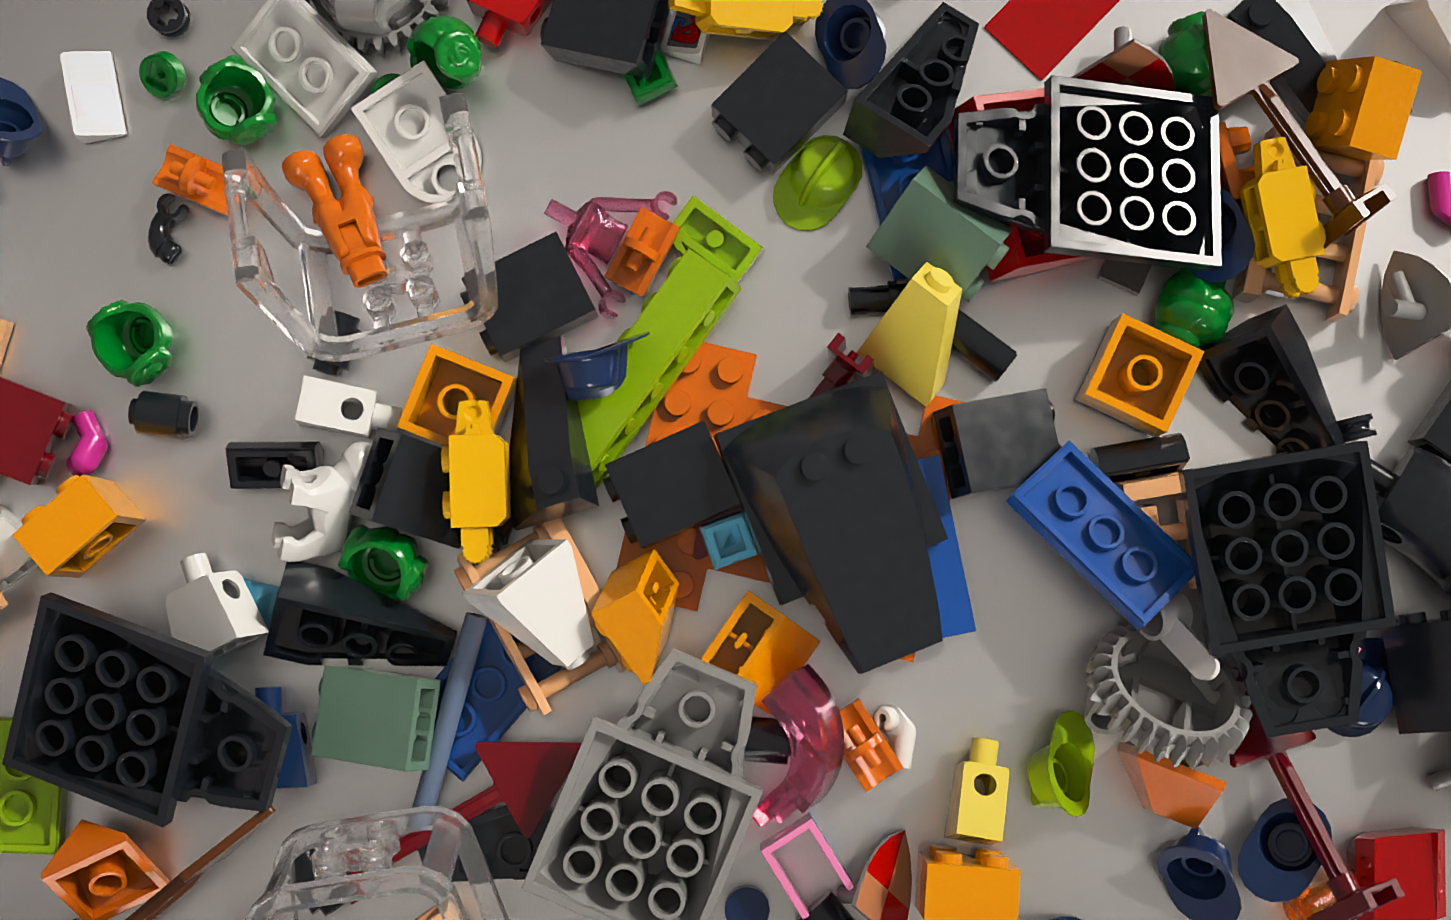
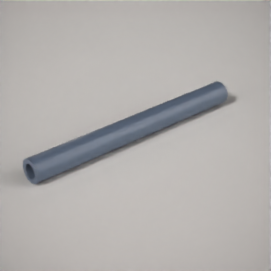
M466 612L434 726L429 769L422 770L406 827L410 832L430 822L433 818L488 619L480 614Z

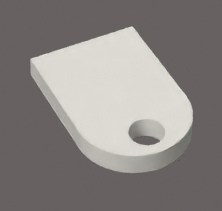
M425 60L351 107V110L400 184L412 196L425 202L446 203L464 196L475 185L482 165L480 146ZM446 165L457 167L462 175L460 186L453 191L443 189L438 183V172Z

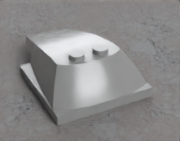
M672 649L652 675V680L644 686L626 716L620 718L616 725L594 716L521 889L592 920H710L764 791V788L743 779L744 768L742 767L745 746L751 728L757 684L680 650Z

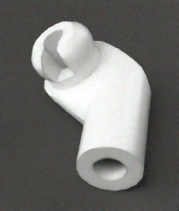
M892 704L881 706L875 711L873 721L878 729H881L891 740V749L902 766L906 769H911L916 728L900 708Z

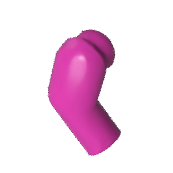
M1440 171L1428 174L1431 211L1451 227L1450 172Z
M93 410L78 413L72 419L80 440L71 456L68 457L66 467L74 476L78 475L80 477L82 474L93 473L98 468L108 449L107 440Z

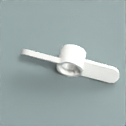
M1179 591L1140 630V633L1148 640H1161L1195 678L1203 681L1213 680L1220 671V662L1216 656L1209 655L1205 644L1190 630L1193 621L1192 607L1187 597Z

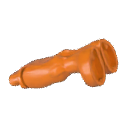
M342 134L331 138L323 146L324 158L341 191L340 200H336L333 197L324 165L320 157L313 151L302 150L294 152L285 158L281 167L289 184L305 191L313 202V223L321 229L330 249L340 262L343 274L350 276L354 287L361 288L380 281L387 276V271L383 264L386 254L383 248H381L380 234L372 208L374 199L370 196L367 189L361 186L359 179V169L364 158L362 144L356 136Z

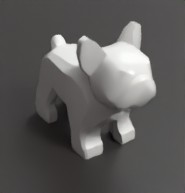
M361 441L352 442L342 453L341 459L333 466H320L307 471H299L292 465H283L280 485L282 489L289 490L288 501L291 505L307 507L309 518L295 526H288L285 522H274L271 540L274 548L278 549L277 555L281 560L305 562L313 557H322L336 552L341 553L344 542L349 536L353 514L348 512L368 458L371 444Z

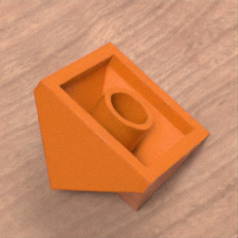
M1120 742L1117 751L1143 808L1155 814L1197 829L1225 789L1227 782L1182 764L1174 767L1171 760L1162 758L1159 762L1155 761L1153 754L1146 751L1140 754L1135 746Z
M81 819L41 872V880L82 920H107L148 901L170 882L126 833Z

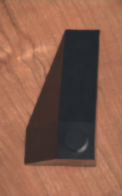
M1243 0L1226 18L1299 59V63L1293 69L1269 83L1277 95L1306 123L1308 116L1313 111L1317 98V81L1320 73L1325 68L1327 61L1338 60L1309 1Z
M942 2L855 98L843 135L879 158L927 153L950 127L979 23Z
M1287 304L1245 320L1226 332L1216 343L1206 345L1200 349L1205 352L1199 362V367L1213 392L1224 403L1229 400L1246 417L1244 423L1254 432L1258 429L1276 446V454L1345 444L1308 343Z
M562 336L520 349L510 438L511 518L515 530H521L599 506L578 402L571 400L567 396L556 362L548 363L544 361L545 358L567 353Z
M286 562L263 655L305 665H322L323 659H347L348 665H364L365 659H387L393 666H446L456 640L457 631L332 568L307 562Z

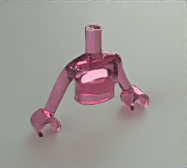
M662 191L654 199L596 197L590 199L577 211L554 199H551L544 214L568 227L565 249L599 292L601 298L598 303V310L605 318L614 319L618 317L615 312L607 308V298H615L621 303H625L626 299L621 291L611 289L589 255L607 265L628 227V224L614 219L606 211L639 212L640 208L643 207L655 215L668 220L670 216L659 209L658 201L664 200L670 205H676L678 201L672 192Z

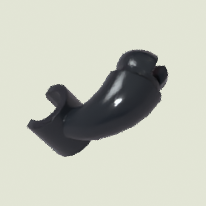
M171 193L163 194L159 197L157 201L158 212L153 217L148 230L150 250L156 258L159 257L161 261L167 264L174 263L182 253L181 246L176 244L170 235L169 224L171 221L180 222L185 220L190 213L189 207L182 204L175 213L170 214L169 206L176 199V196Z

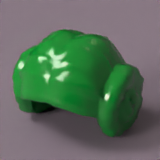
M1200 11L1172 22L1167 30L1169 36L1159 46L1158 54L1165 59L1172 70L1175 83L1174 91L1212 97L1202 21L1204 11Z
M444 15L431 17L416 26L407 40L411 68L425 60L444 88L462 89L472 84L480 74L482 45L479 43L478 37L474 35V31L458 18Z
M231 55L210 65L207 70L203 71L199 77L201 86L196 93V108L210 133L219 139H232L235 144L247 146L273 132L278 123L277 117L274 114L276 99L265 78L258 70L247 65L243 58Z
M1180 268L1177 273L1166 281L1155 308L1156 325L1154 328L1196 348L1216 343L1224 336L1228 323L1234 313L1232 298L1224 289L1226 281L1220 283L1205 282L1195 277L1189 269Z
M120 300L110 303L109 306L102 307L88 321L86 329L91 338L93 352L98 361L111 375L125 378L134 387L151 384L164 371L168 370L171 365L172 355L169 350L174 340L173 329L152 306L141 302L128 304L127 301Z
M359 524L351 531L344 542L338 566L343 570H347L350 578L394 600L406 601L415 594L423 583L430 562L427 558L420 555L413 537L400 534L397 529L388 526L371 529L363 524Z

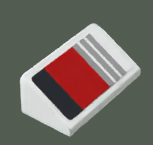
M66 52L59 54L74 136L84 144L127 136L112 52Z

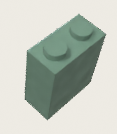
M926 165L912 179L866 247L910 280L926 262L934 267L943 269L952 277L954 283L962 288L961 298L969 303L985 282L978 276L987 265L994 270L1010 249L1003 242L1012 229L1000 221L978 214L953 202V185Z
M324 665L323 677L318 688L320 700L317 721L312 730V756L404 772L428 770L441 680L352 666Z

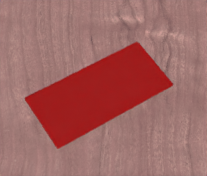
M1009 0L985 25V29L1040 80H1043L1120 0Z

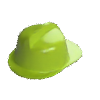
M822 135L810 139L804 144L780 174L774 186L773 204L777 215L782 221L792 228L805 231H813L828 224L855 191L862 178L863 164L858 151L848 141L838 136Z
M1072 710L1061 713L1055 721L1050 744L1035 752L1028 763L1032 805L1039 808H1062L1068 815L1073 817L1084 815L1089 807L1090 783L1095 754L1093 734L1080 713Z

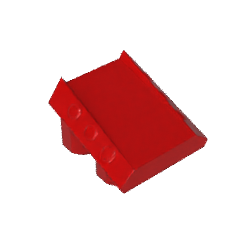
M1411 827L1363 832L1348 844L1346 848L1347 864L1355 870V877L1360 887L1396 878L1405 896L1373 910L1356 920H1438L1446 917L1445 829Z

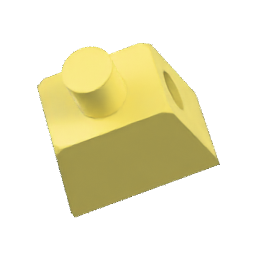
M972 738L969 761H963L956 765L944 838L984 845L1002 842L1009 768L996 766L998 741L986 738ZM974 779L983 782L985 786L984 795L979 794L975 790Z

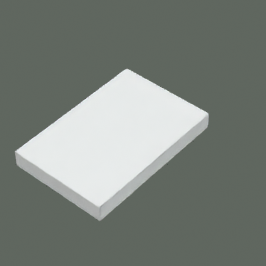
M265 0L231 46V49L239 57L243 58L247 65L254 67L263 75L267 85L319 137L329 136L378 73L305 0Z

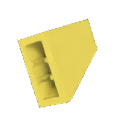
M926 262L912 277L857 351V354L863 359L866 355L874 359V367L882 371L885 376L925 407L929 405L946 381L962 288L954 283L952 277L946 271Z

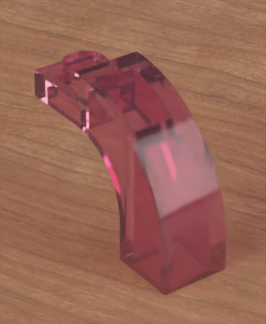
M809 664L791 672L762 700L764 705L782 725L788 736L791 747V763L788 773L781 784L760 802L756 808L753 819L760 827L774 818L781 824L796 810L803 814L820 803L833 787L842 766L845 741L840 711L829 688Z

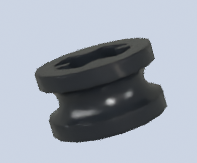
M152 0L147 8V19L149 24L161 35L177 37L188 30L191 23V13L188 7L180 0ZM170 7H172L178 14L177 19H170L168 25L165 26L166 23L160 19L161 13H168Z
M1372 413L1337 421L1344 442L1377 435L1376 429H1372L1369 424L1371 419H1373Z

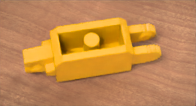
M668 0L669 9L694 15L695 24L702 33L769 40L773 36L785 32L793 24L802 25L808 22L809 19L817 18L823 12L822 8L824 7L821 0Z
M1286 137L1260 141L1253 145L1255 178L1247 181L1240 191L1244 216L1252 230L1255 241L1253 259L1255 263L1264 269L1274 267L1277 284H1280L1279 289H1281V293L1284 294V297L1287 296L1288 299H1295L1303 296V294L1307 295L1315 292L1318 284H1320L1318 281L1320 277L1317 276L1319 271L1316 257L1325 254L1326 234L1322 223L1318 221L1314 203L1316 199V186L1309 177L1307 165L1296 167Z
M459 401L455 435H449V446H442L441 449L443 473H449L450 491L443 492L442 507L444 518L451 519V528H461V546H463L461 551L464 553L462 556H465L466 560H469L470 563L474 562L477 564L478 562L482 563V561L486 562V559H490V555L493 554V527L503 526L511 517L509 444L501 436L494 434L488 401Z

